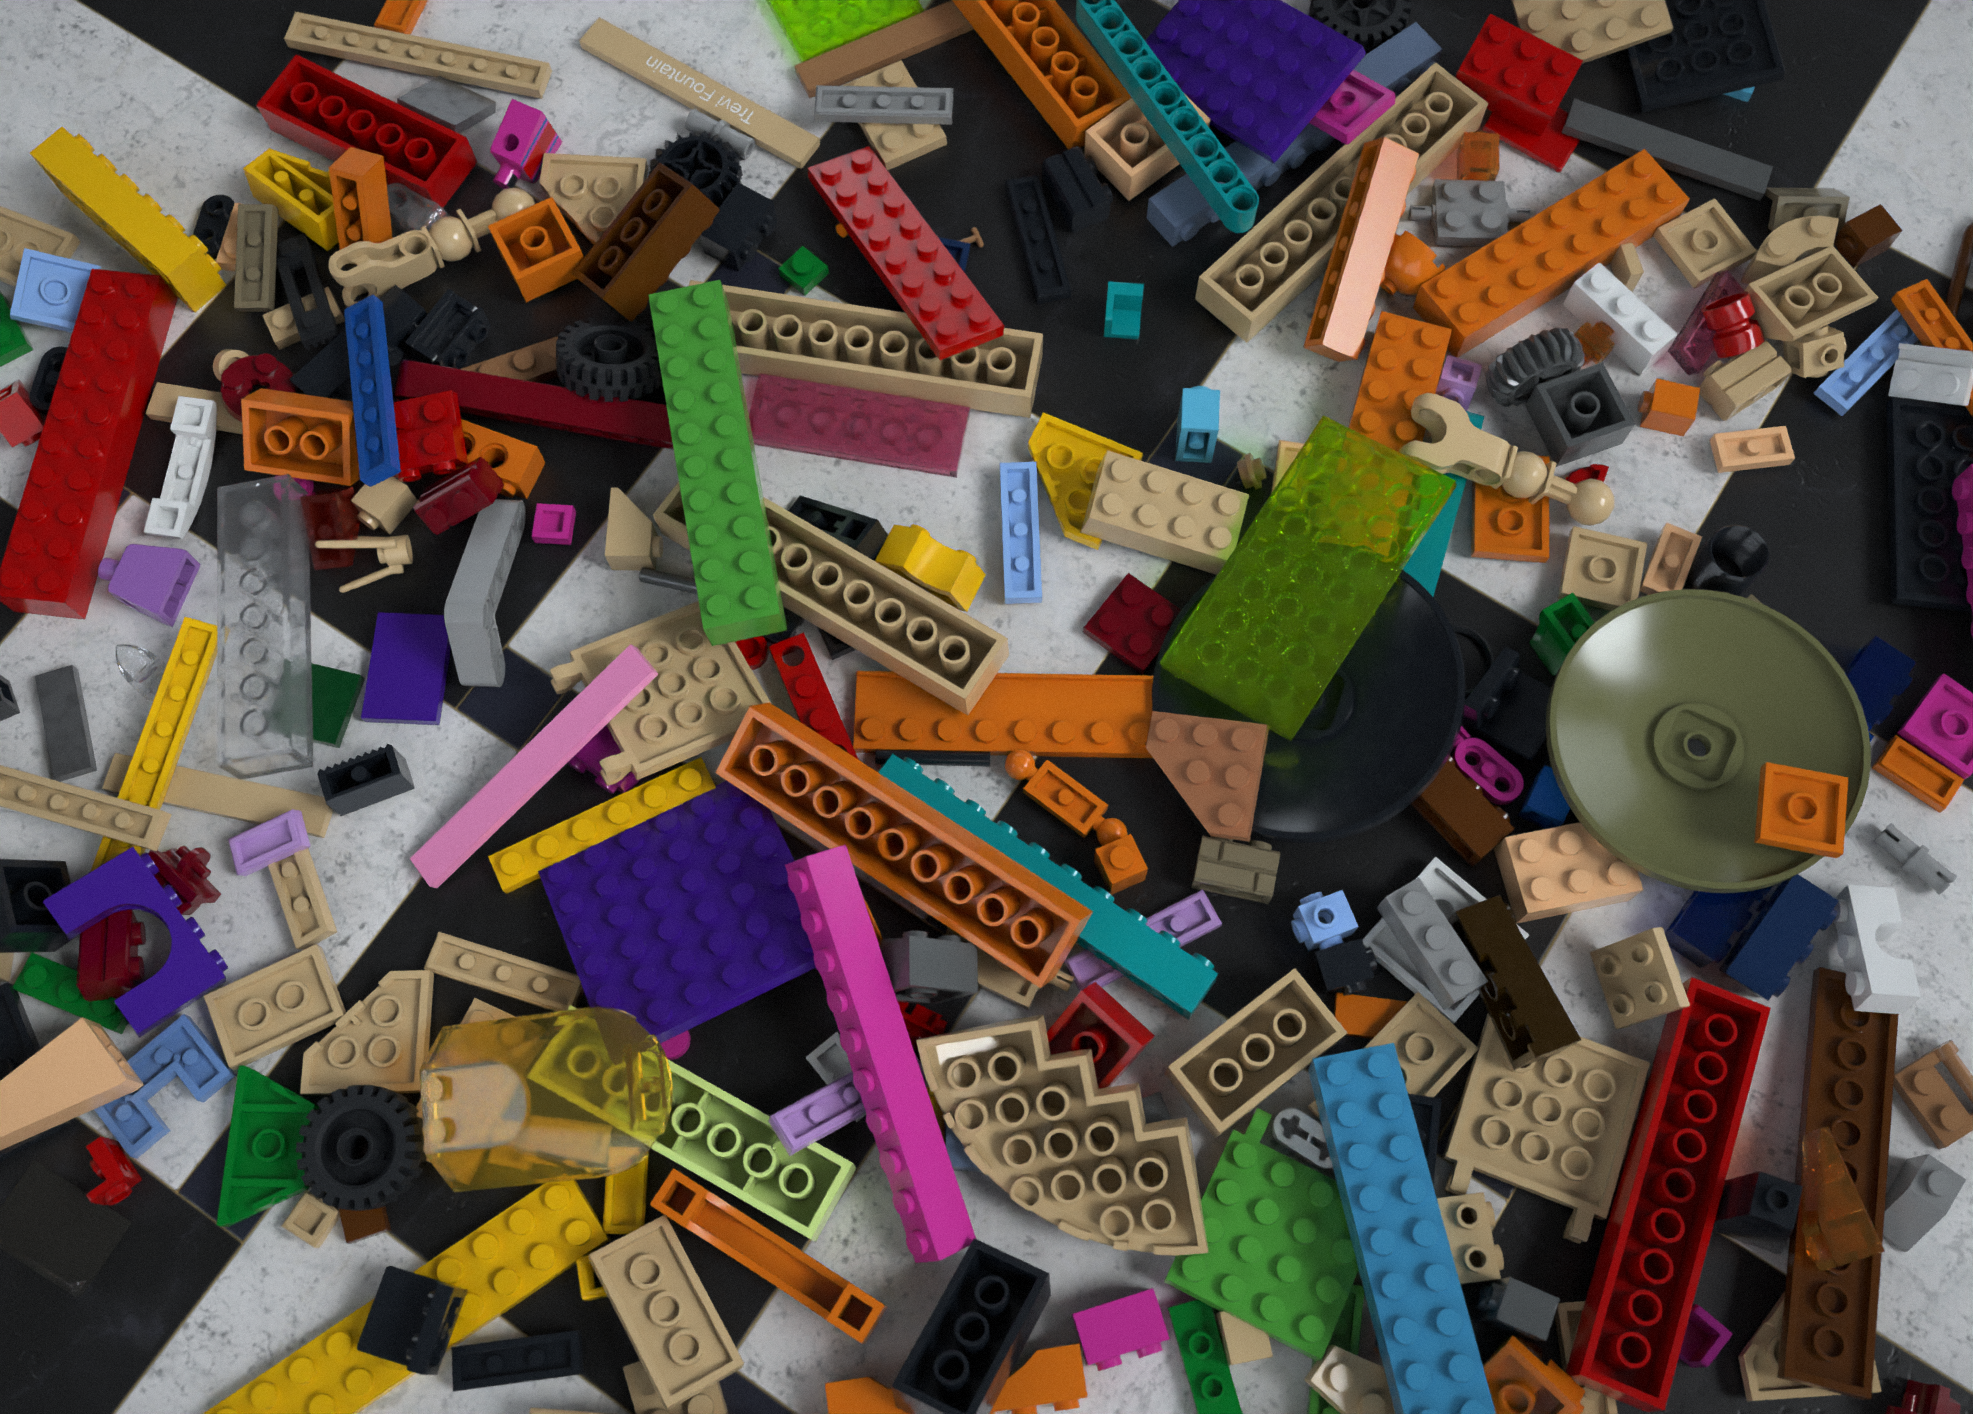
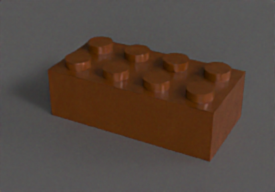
M659 162L573 271L572 275L632 322L646 308L649 301L648 294L655 293L660 286L666 283L672 270L681 259L689 254L692 245L702 232L711 226L714 217L720 209L692 183Z

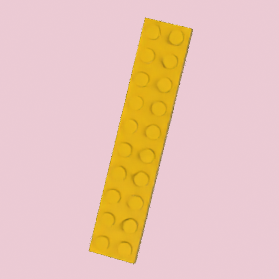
M565 1169L413 1272L468 1290L445 1353L450 1351L451 1347L457 1346L577 1264L576 1258L593 1253L611 1240L609 1235L603 1231V1225L569 1170ZM372 1299L203 1414H358L416 1373L406 1370L407 1366L357 1350L358 1341L374 1301Z

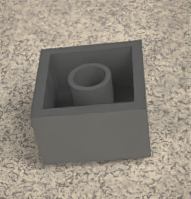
M1603 362L1536 385L1525 405L1552 460L1556 462V467L1623 444L1635 425Z
M907 931L903 933V938L881 940L879 947L898 1002L936 1005L978 993L977 946L961 942L960 936L944 935L937 937V939L927 938V932Z

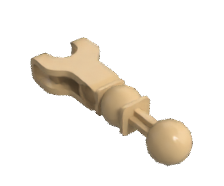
M514 187L504 189L495 196L492 209L468 220L462 210L459 209L456 210L458 218L451 216L442 217L431 225L429 232L423 226L421 230L408 231L382 243L370 241L353 243L331 255L328 262L329 271L335 281L344 286L342 297L346 308L357 303L354 300L358 295L369 292L368 297L374 294L380 299L394 285L403 289L435 272L437 267H445L443 260L450 262L461 260L470 253L472 247L476 252L481 251L477 238L490 233L488 225L534 205L535 202L523 189ZM345 264L357 265L348 271L340 270Z
M1425 393L1414 399L1411 409L1412 419L1429 431L1432 437V444L1414 440L1400 448L1397 464L1403 470L1426 480L1439 478L1445 473H1453L1495 489L1502 485L1504 490L1513 497L1523 499L1529 497V503L1535 504L1544 496L1566 504L1571 518L1581 525L1592 526L1603 523L1609 518L1615 508V496L1610 487L1604 482L1596 479H1587L1574 484L1554 476L1556 462L1551 460L1545 465L1543 459L1533 452L1521 451L1517 453V446L1510 445L1502 438L1474 427L1470 422L1467 412L1459 403L1433 393Z

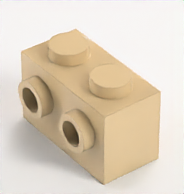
M1484 1192L1437 1198L1460 1284L1501 1279L1499 1270L1504 1269L1503 1254L1500 1246L1494 1244L1491 1227L1495 1226V1215L1490 1201H1485Z

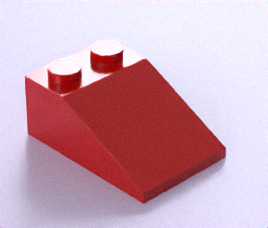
M1096 982L1081 990L1047 1031L1051 1055L1091 1048L1098 1089L1111 1087L1155 1037L1152 1032Z

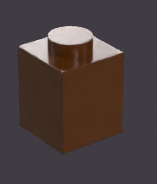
M1880 204L1847 221L1835 237L1834 244L1837 246L1839 253L1854 268L1888 250L1903 230Z

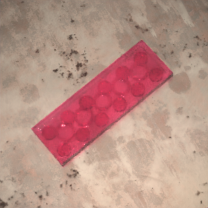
M759 374L749 419L754 445L957 478L970 417V407Z

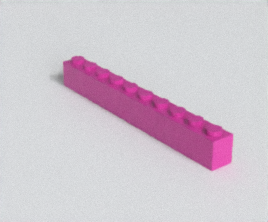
M845 844L786 864L788 885L795 895L801 913V924L808 934L814 953V964L821 974L827 992V1003L834 1014L840 1032V1043L847 1053L853 1071V1083L860 1093L866 1111V1122L877 1144L880 1154V1165L887 1175L893 1193V1205L900 1215L906 1233L907 1247L913 1255L915 1263L940 1261L970 1246L973 1239H976Z

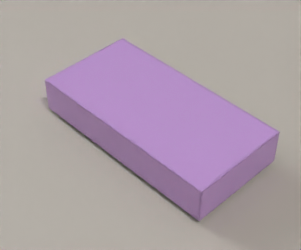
M294 809L228 839L236 873L241 876L250 875L273 862H278L294 855L295 852L311 847L302 812Z

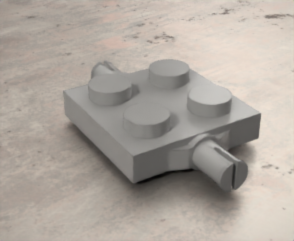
M1435 179L1432 186L1433 201L1431 206L1410 205L1409 220H1430V224L1434 229L1435 245L1484 247L1508 232V222L1523 223L1531 217L1530 208L1519 209L1509 207L1505 196L1504 181Z

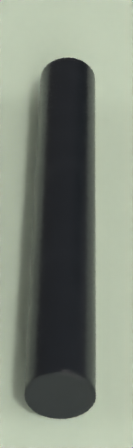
M876 750L875 764H885L891 755L894 754L902 760L908 757L919 765L990 767V752Z

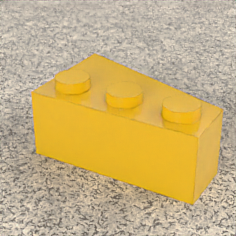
M270 148L243 168L254 198L262 204H273L276 206L280 217L302 233H305L306 236L328 251L339 242L329 171L325 172L313 168L308 161Z

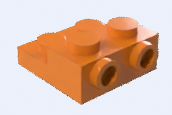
M1513 1335L1483 1364L1496 1414H1581L1585 1408L1580 1403L1585 1390L1553 1360L1550 1359L1544 1365Z

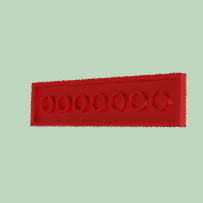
M869 146L808 168V179L939 360L1004 336V324Z

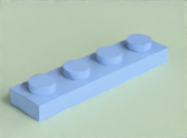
M1898 309L1844 361V367L1836 369L1814 392L1817 397L1841 416L1895 364L1900 349H1898L1899 343L1914 345L1919 340Z
M1036 462L1000 463L1005 604L1042 603Z

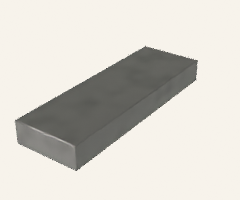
M73 665L36 675L35 680L53 778L61 782L97 771L78 669Z

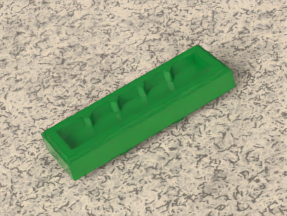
M1197 1299L1167 1308L1197 1414H1242L1212 1307Z

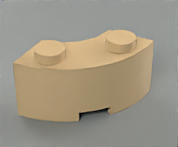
M1821 215L1801 217L1777 227L1763 241L1747 265L1740 282L1750 284L1832 245L1834 246L1839 218Z

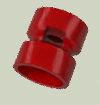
M1739 292L1722 297L1701 309L1707 328L1716 331L1713 335L1712 343L1718 358L1742 354L1758 347L1765 341L1758 320L1750 319L1755 313V309L1749 292Z

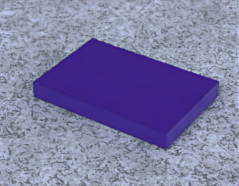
M378 612L361 719L364 722L440 725L451 651L444 615Z

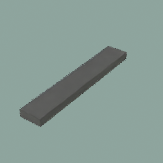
M1574 99L1570 106L1561 132L1630 157L1645 149L1662 168L1758 201L1765 194L1773 166L1577 99Z

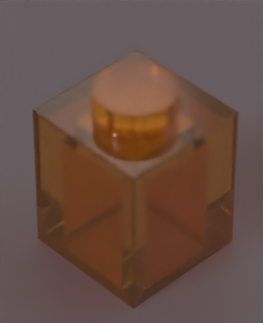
M1484 131L1464 132L1457 150V180L1495 181L1500 169L1499 134L1486 133Z

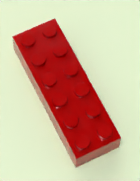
M297 54L256 105L272 131L334 162L350 147L384 156L387 188L437 213L442 211L477 163L467 137Z

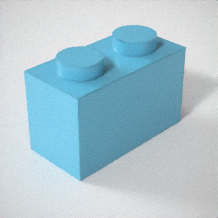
M1205 386L1183 388L1177 419L1175 461L1212 463L1219 431L1220 390H1211Z

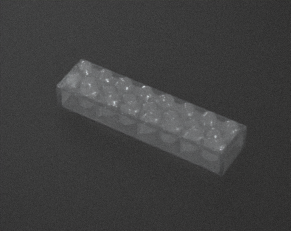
M289 474L217 487V766L241 780L313 767L308 492Z

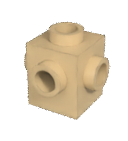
M1828 325L1792 342L1783 341L1784 360L1791 367L1792 373L1803 378L1824 377L1829 374V371L1844 367V353L1846 351L1844 332Z

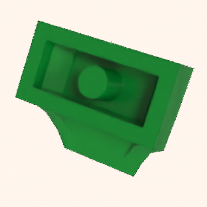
M1571 593L1544 608L1539 613V625L1529 644L1550 674L1554 676L1579 638L1595 622L1576 595Z

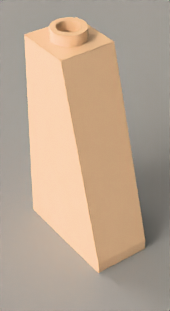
M83 1017L0 1081V1151L137 1091L144 1085L99 1023Z

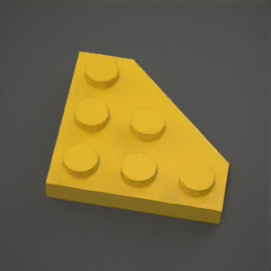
M1043 412L1028 441V450L1033 462H1036L1038 474L1064 536L1099 550L1103 539L1081 533L1098 466L1107 450L1140 461L1142 460L1143 453Z

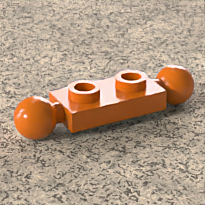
M1018 749L1008 754L1005 759L1007 774L1016 780L1027 779L1029 781L1023 788V793L1080 836L1085 838L1094 829L1097 839L1102 846L1127 836V828L1121 820L1116 818L1105 819L1102 817L1108 809V804L1049 760H1046L1038 769L1035 767L1033 756L1028 751Z

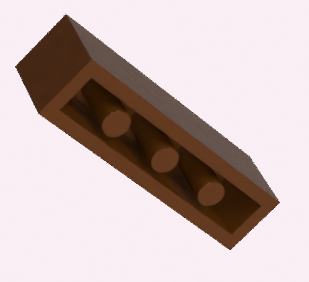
M1449 755L1444 767L1434 781L1411 804L1473 868L1515 828L1510 824V818L1507 813L1499 806H1493L1482 795L1483 791L1478 783L1470 777L1465 778L1455 767V762Z

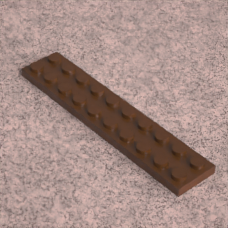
M1819 967L1813 971L1795 1184L1803 1186L1794 1229L1789 1239L1777 1378L1861 1400H1869L1872 1398L1899 1014L1854 1011L1851 995L1847 993L1845 987L1846 973Z

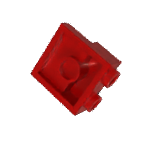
M449 390L393 402L401 472L393 477L398 478L400 482H412L421 479V474L433 472L436 475L451 474L456 472V467L468 464L456 392Z

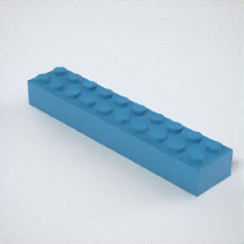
M1394 1043L1313 1058L1308 1073L1395 1414H1496Z

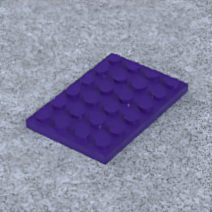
M1178 0L1145 40L1182 92L1211 119V126L1275 164L1366 55L1364 47L1281 0Z

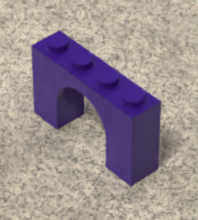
M131 847L43 900V903L69 940L111 914L125 910H139L150 913L161 920L167 927L172 942L171 951L164 966L155 975L114 1000L120 1012L140 1038L225 983L226 976L223 972L228 969V966L216 949L208 952L201 943L200 939L206 935L193 917L185 920L177 907L183 903L169 884L162 888L154 877L160 871L148 853L145 852L139 856L134 847Z

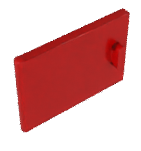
M1559 107L1541 136L1494 112L1482 129L1558 173L1563 170L1580 141L1578 138L1561 133L1568 112Z

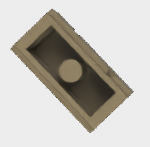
M1202 836L1191 888L1269 904L1274 892L1280 852L1271 850L1272 845L1262 841H1250L1248 845L1235 843L1233 839Z

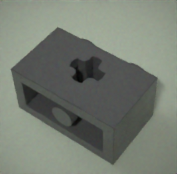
M1511 1277L1492 1280L1488 1286L1484 1284L1481 1287L1477 1296L1475 1308L1480 1310L1477 1321L1510 1336H1521L1527 1341H1546L1560 1299Z

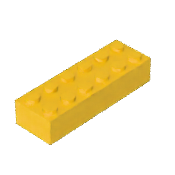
M62 126L30 152V155L67 199L152 275H160L175 295L192 311L196 313L227 286L218 274L222 268L206 253L208 252L207 247L194 234L189 237L184 234V227L171 214L165 217L160 213L162 208L150 195L146 193L142 196L137 193L140 190L138 186L126 174L123 173L121 176L116 174V167L102 153L98 156L93 154L94 148L82 135L77 134L74 137Z

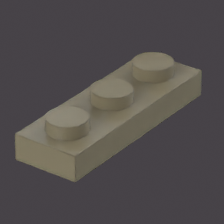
M238 204L234 308L240 312H270L275 307L278 208L273 204Z

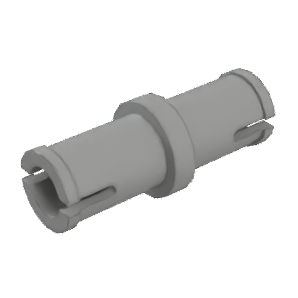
M693 109L686 119L685 128L688 131L692 130L694 133L701 135L705 130L710 138L718 134L722 139V143L729 142L732 150L745 160L750 157L754 150L755 139L730 128V124L724 120L718 122L697 109Z
M1889 824L1873 842L1880 845L1903 864L1901 868L1905 872L1912 871L1940 895L1950 886L1949 883H1952L1957 878V875L1951 873L1930 856L1927 847L1924 845L1919 847L1895 828V825Z

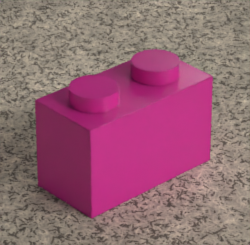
M1154 1288L1072 1314L1086 1364L1096 1363L1098 1371L1123 1364L1120 1355L1136 1350L1138 1358L1163 1351L1160 1342L1170 1339Z

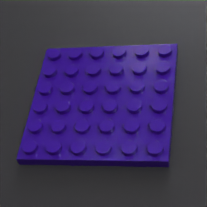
M724 781L706 793L538 871L606 1050L614 1065L620 1064L816 968L808 934L801 924V913L795 895L788 885V873L785 865L795 860L770 809L728 781Z

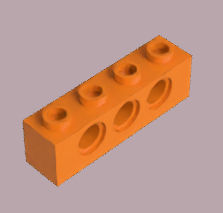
M461 419L466 450L471 449L467 454L468 463L479 457L484 458L491 467L496 462L504 461L501 466L493 468L504 484L499 494L509 498H513L516 495L527 499L546 463L538 447Z

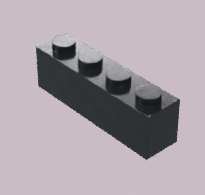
M394 285L380 298L383 302L390 367L397 365L402 360L403 355L409 351L405 343L406 340L427 316L425 309L397 285ZM346 329L289 379L300 394L353 401Z

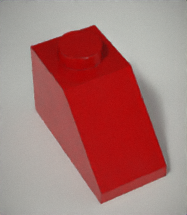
M20 379L0 390V432L12 448L20 443L26 447L38 441L45 423L42 414L30 402V394Z

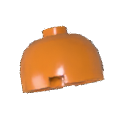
M1406 230L1401 236L1395 233L1394 242L1385 266V278L1380 287L1390 295H1394L1396 292L1406 296L1417 295L1420 286L1445 271V266L1442 263L1437 268L1433 262L1437 255Z

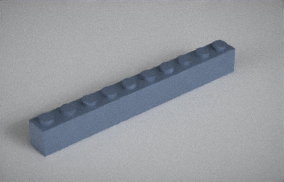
M1415 22L1366 54L1353 70L1395 92V97H1398L1435 62L1438 64L1443 49ZM1308 123L1275 164L1237 141L1226 147L1225 150L1255 191H1257L1264 185L1266 187L1272 185L1289 168L1295 169L1306 160L1307 156L1316 150L1322 151L1332 143L1334 137ZM1185 174L1149 198L1147 219L1172 247L1182 240L1188 241L1193 238L1199 229L1207 223H1214L1220 220L1188 174Z

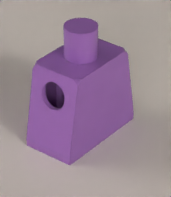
M130 544L126 547L120 561L108 557L104 558L99 565L98 575L101 579L110 581L108 592L121 603L167 626L173 627L201 564L184 549Z

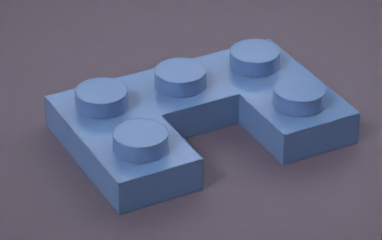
M183 1014L127 1060L144 1085L137 1091L94 1110L128 1155L138 1159L171 1131L148 1102L152 1096L178 1076L196 1100L204 1103L233 1079L236 1074L229 1068L226 1061L192 1018Z

